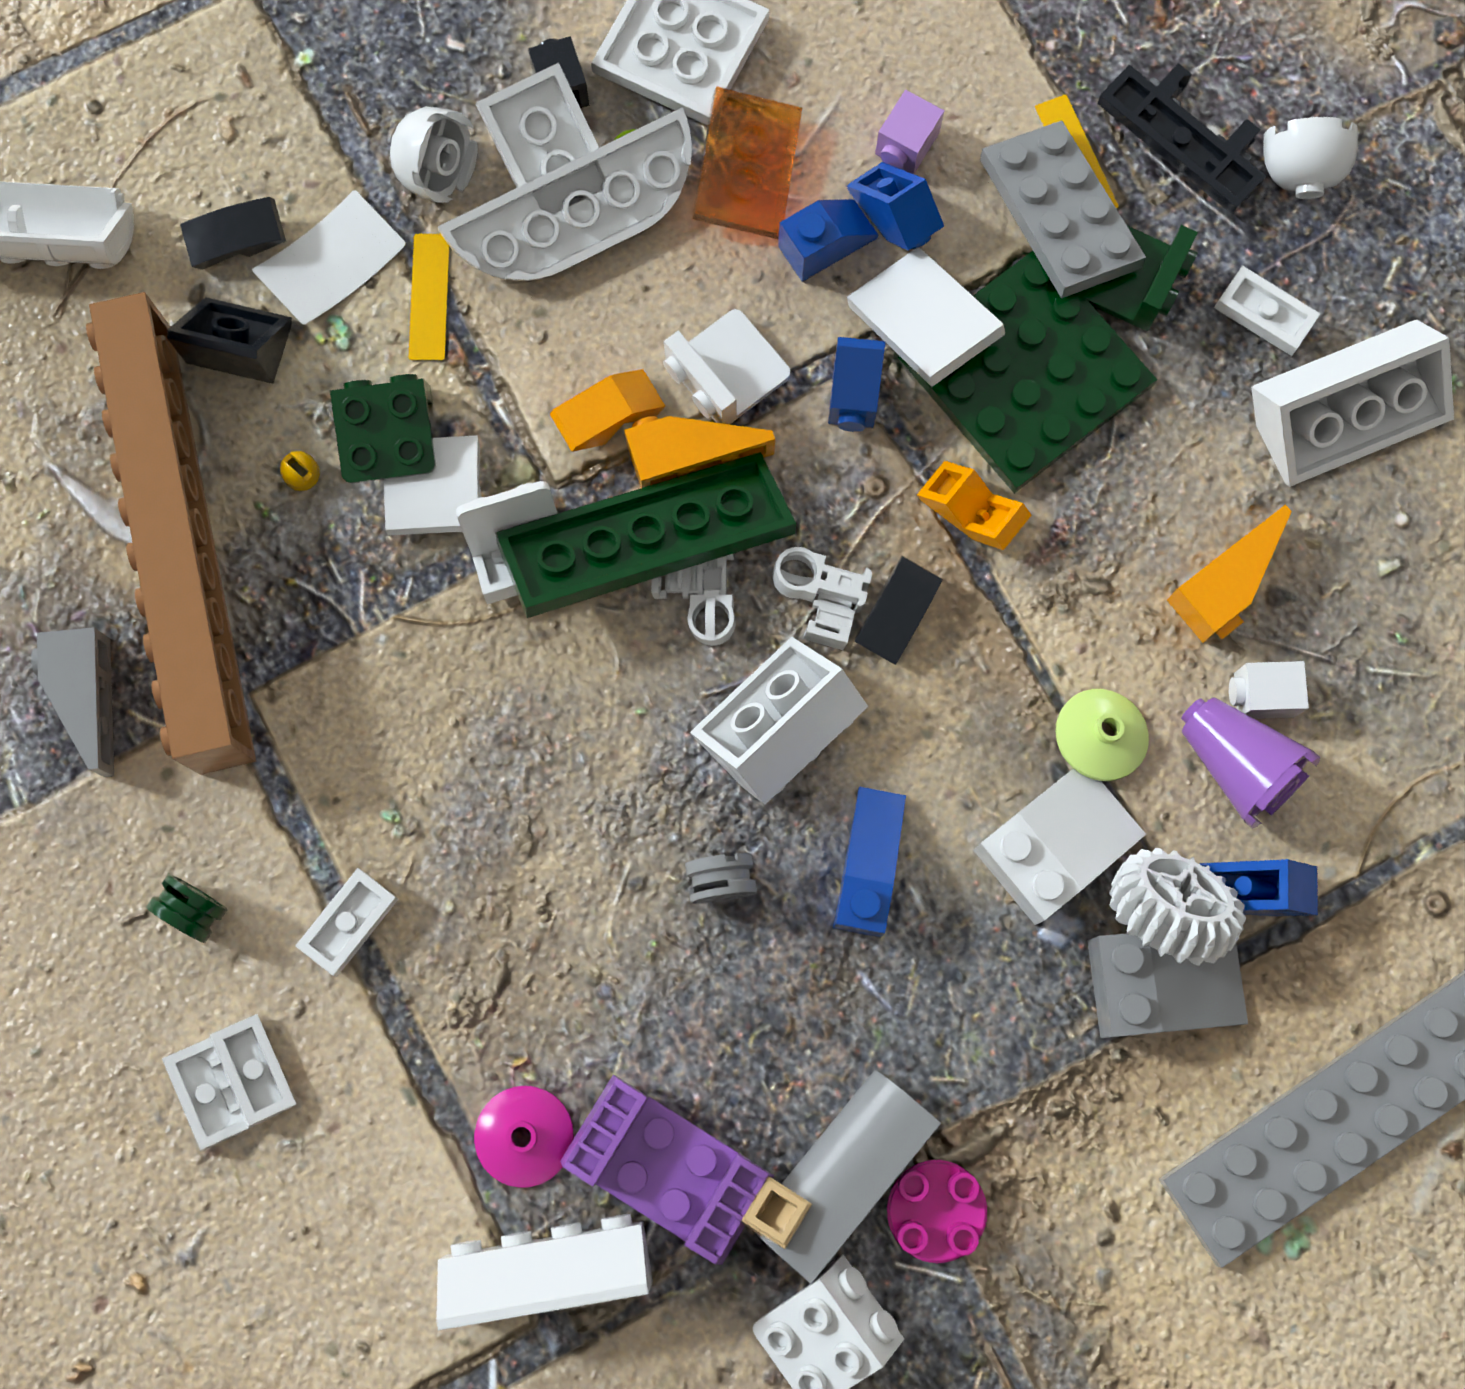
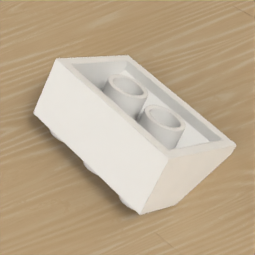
M791 637L690 733L740 786L765 805L776 794L781 792L786 784L809 762L817 758L820 752L844 729L848 728L868 705L842 668L794 637Z

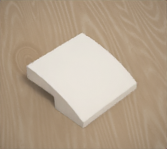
M478 435L433 438L436 468L433 472L384 479L385 530L387 536L462 532L456 515V509L460 505L469 503L482 496L479 485L480 445Z
M258 1014L210 1034V1038L162 1058L201 1152L296 1105Z

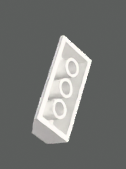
M1417 319L1251 386L1256 427L1285 484L1289 487L1454 420L1449 337Z
M624 1214L601 1219L602 1228L582 1231L581 1223L579 1222L552 1227V1237L532 1240L531 1231L501 1236L502 1245L482 1249L481 1240L450 1245L452 1254L438 1259V1330L648 1294L653 1280L644 1221L632 1223L631 1214Z

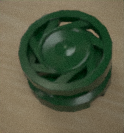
M168 873L162 882L164 890L159 897L153 896L146 908L182 933L206 943L212 934L210 926L214 920H221L228 909L203 891Z

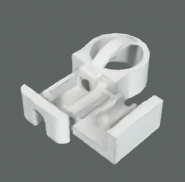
M804 547L786 549L779 555L773 568L772 580L775 588L782 595L789 598L813 602L812 607L818 609L815 621L809 620L803 639L844 650L848 643L854 614L859 613L866 602L868 594L866 591L872 578L871 570L866 568L863 575L826 565L824 564L825 555L814 553ZM789 560H800L810 567L813 577L794 575L780 569V566ZM816 594H819L818 600H814ZM852 604H855L854 610H851Z
M733 554L665 575V590H661V577L652 579L651 593L654 599H667V593H682L683 599H689L690 595V608L687 616L688 625L695 639L704 645L715 646L723 644L730 639L735 630L734 599L732 595H727V560H734ZM715 606L725 609L729 618L727 627L718 635H715ZM703 608H705L706 635L697 630L695 623L698 613Z

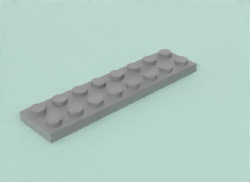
M1465 970L1159 1178V1181L1217 1267L1223 1268L1465 1100Z

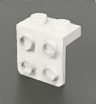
M738 309L729 311L689 342L679 330L664 340L665 360L663 365L676 383H683L692 393V400L698 410L706 418L712 417L716 423L731 424L790 378L789 366L743 312Z
M539 481L522 484L515 489L493 496L476 498L469 503L460 505L456 509V515L472 554L482 593L487 604L517 596L497 545L495 532L558 514L547 482Z
M843 1254L829 1263L812 1284L759 1318L753 1325L754 1335L792 1389H849L883 1368L904 1340L898 1331L894 1318L882 1309L867 1288L862 1274L851 1266Z

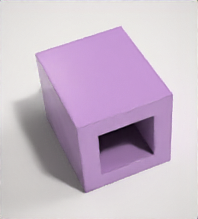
M905 90L878 132L875 154L884 163L914 174L940 133L944 110Z

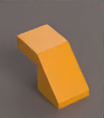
M644 369L609 375L554 408L550 416L570 450L575 452L606 445L623 424L649 416L657 417L666 406Z
M944 461L917 494L923 503L972 540L1001 550L1008 546L1032 516L1024 503L992 494L975 469Z

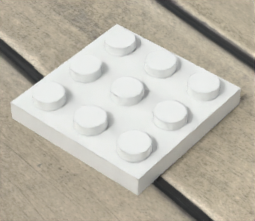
M627 0L591 62L592 73L673 110L683 107L686 116L711 126L769 20V9L750 0Z

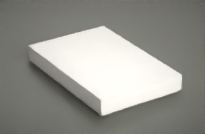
M915 248L847 296L849 308L931 387L1005 335L1004 324L921 248Z

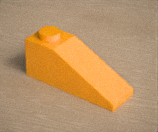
M656 416L645 417L634 422L631 428L624 430L627 447L641 488L761 452L763 458L774 455L775 437L772 430L673 416L660 419Z
M1286 504L1183 583L1167 599L1168 603L1202 643L1215 633L1223 640L1244 623L1239 615L1252 603L1292 512Z

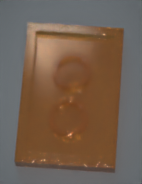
M716 86L712 97L692 215L693 220L779 239V224L785 219L802 114L801 107Z

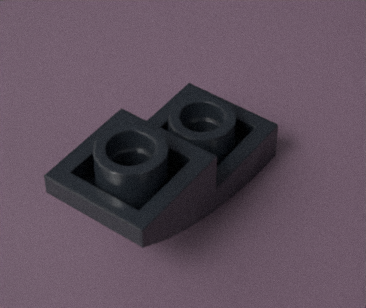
M272 197L255 199L221 208L180 224L191 266L201 270L238 254L251 257L286 242L275 199Z
M901 555L878 594V600L854 638L855 642L896 665L924 617L943 579Z

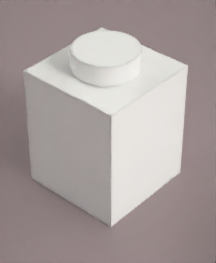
M1304 661L1246 663L1230 679L1229 699L1231 705L1237 706V710L1254 719L1295 718L1309 709Z

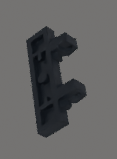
M1178 63L1160 82L1155 77L1148 80L1129 64L1101 93L1097 104L1233 215L1266 178L1263 172L1250 163L1252 156L1246 152L1255 142V137L1261 129L1246 119L1226 140L1220 134L1216 135L1181 107V102L1176 99L1187 87L1192 76L1182 65Z

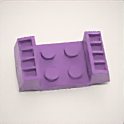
M614 1074L560 1161L563 1168L592 1187L597 1185L684 1240L686 1247L715 1265H722L745 1227L741 1221L768 1176L772 1179L774 1178L773 1174Z

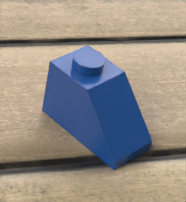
M881 162L846 185L850 195L886 241L905 250L925 245L931 239L932 234L944 227L925 178Z
M854 199L818 200L780 222L778 247L803 282L878 239V233Z
M838 337L828 424L837 425L841 430L850 432L874 428L885 341Z
M1289 859L1200 863L1203 867L1210 866V871L1216 876L1225 877V885L1234 888L1238 892L1236 899L1245 905L1244 915H1318L1317 866Z

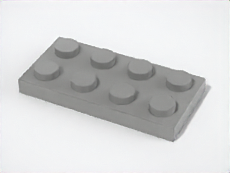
M1062 120L982 148L981 163L1061 298L1143 268L1146 256Z

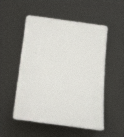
M353 190L311 230L270 259L254 267L252 271L301 324H307L361 287L395 257L406 245V242L356 190Z

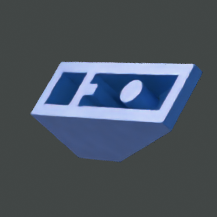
M865 787L858 788L833 929L879 938L885 934L895 880L906 795Z

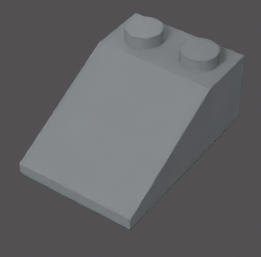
M1127 933L1097 936L1087 940L1100 1038L1248 1024L1236 944L1231 951L1227 952L1225 957H1219L1214 964L1203 961L1197 966L1188 959H1185L1180 964L1171 955L1164 954L1160 956L1157 949L1151 946L1143 947V941L1139 937L1128 935Z

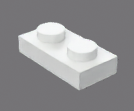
M1243 265L1214 307L1290 356L1297 350L1320 315L1319 312Z
M357 868L295 946L332 976L337 977L399 899L364 871Z

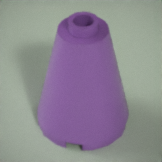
M1215 697L1207 702L1199 698L1181 717L1186 723L1182 729V734L1243 821L1252 829L1262 824L1255 817L1263 810L1267 811L1270 815L1274 814L1307 780L1309 775L1302 769L1308 761L1317 767L1321 759L1311 749Z

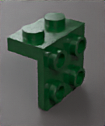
M1127 225L1146 256L1143 268L1080 291V293L1093 307L1148 332L1158 313L1167 317L1179 293V290L1172 288V285L1177 275L1186 278L1198 252L1190 249L1198 232L1183 225L1180 226L1171 245Z
M403 374L390 377V383L372 385L370 380H357L344 383V389L330 390L341 475L346 482L360 483L421 475L435 470L436 460L428 405L433 404L431 386L423 378L418 379L416 374Z

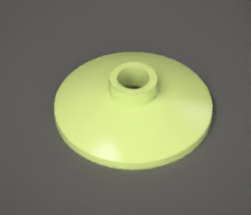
M1090 689L1076 694L1062 707L1056 721V741L1061 754L1073 769L1088 778L1099 781H1114L1124 778L1135 771L1146 756L1149 746V733L1144 717L1130 700L1114 691ZM1102 723L1108 724L1113 729L1115 735L1109 736L1105 734L1102 730Z

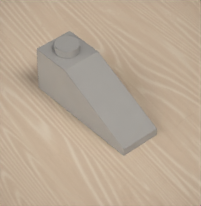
M95 627L37 633V648L32 650L31 663L35 675L38 676L39 683L88 770L103 777H113L114 750L110 638Z

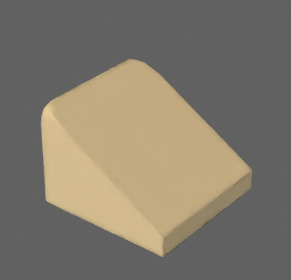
M768 1176L741 1221L744 1226L786 1249L811 1208L812 1203Z

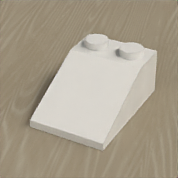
M1072 769L982 841L973 851L1034 925L1045 921L1141 840L1146 833L1102 781L1088 778Z

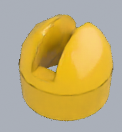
M292 451L280 463L281 477L293 490H308L319 480V466L314 458L306 452ZM298 462L308 473L302 478L291 467L293 463Z

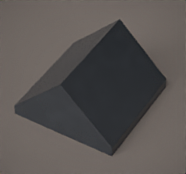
M205 297L167 329V339L186 364L273 384L292 326V317Z

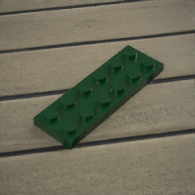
M761 452L498 531L495 534L497 545L527 618L794 535L796 532V522Z

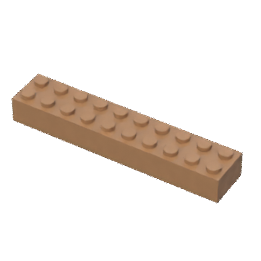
M145 292L89 304L92 323L86 324V332L92 349L98 352L100 366L94 367V376L100 392L106 396L108 409L102 411V419L108 436L113 438L116 453L110 455V463L116 480L122 484L124 494L123 498L118 499V507L125 526L130 527L132 542L127 543L126 551L132 569L138 571L141 588L135 589V600L141 616H146L149 633L143 635V644L148 660L151 663L154 662L157 680L152 681L151 686L154 701L159 709H163L166 726L160 729L163 749L167 756H171L173 760L200 775L256 762L178 352L167 339V329L171 326Z

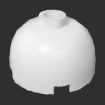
M423 107L407 114L398 124L390 147L391 166L401 184L412 193L427 200L444 203L453 200L447 196L453 193L456 186L458 190L463 191L475 170L478 148L477 142L470 140V133L467 127L473 128L471 121L460 112L435 107Z
M1301 118L1287 121V131L1275 134V126H1273L1264 133V159L1270 177L1281 188L1295 191L1296 197L1300 199L1322 197L1325 189L1336 186L1349 175L1356 162L1358 128L1357 124L1353 122L1349 129L1342 128V119Z

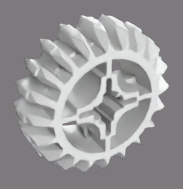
M1155 848L1152 852L1141 849L1137 855H1130L1127 861L1122 863L1111 883L1112 888L1109 894L1112 898L1109 906L1117 912L1115 920L1127 925V934L1139 937L1143 941V947L1151 946L1157 949L1160 956L1164 954L1171 955L1180 964L1185 959H1188L1197 966L1203 961L1214 964L1219 957H1225L1227 952L1231 951L1238 941L1246 920L1243 914L1245 905L1236 899L1238 892L1234 888L1225 885V877L1216 876L1210 871V866L1203 867L1195 862L1194 857L1186 859L1174 850L1167 854L1160 848Z

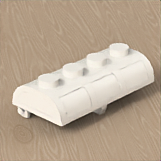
M0 181V260L9 264L20 263L25 260L45 261L50 266H63L74 262L89 263L91 267L96 269L113 267L122 260L132 242L134 231L132 203L124 202V193H121L119 188Z

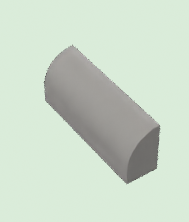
M874 1070L782 1182L783 1186L812 1203L811 1208L787 1248L783 1249L761 1235H757L812 1284L941 1122L879 1071Z

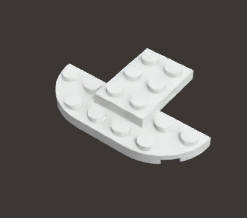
M559 63L478 101L476 106L516 189L438 226V230L451 249L469 265L488 275L506 280L529 281L542 279L592 257L651 227L677 201L686 180L692 156L690 128L683 107L599 148Z

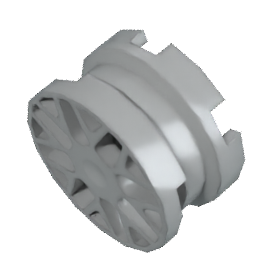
M736 853L734 854L735 856H725L723 854L685 863L687 877L692 878L693 887L689 889L690 902L692 904L713 903L757 894L756 881L750 879L749 870L753 868L752 854Z

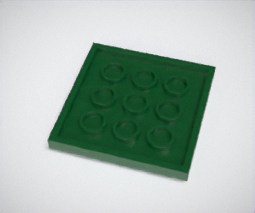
M1031 251L973 295L974 298L1004 324V336L933 387L898 355V359L1014 494L1151 389L1157 381V378L1080 292L1064 298L1059 296L1034 251Z

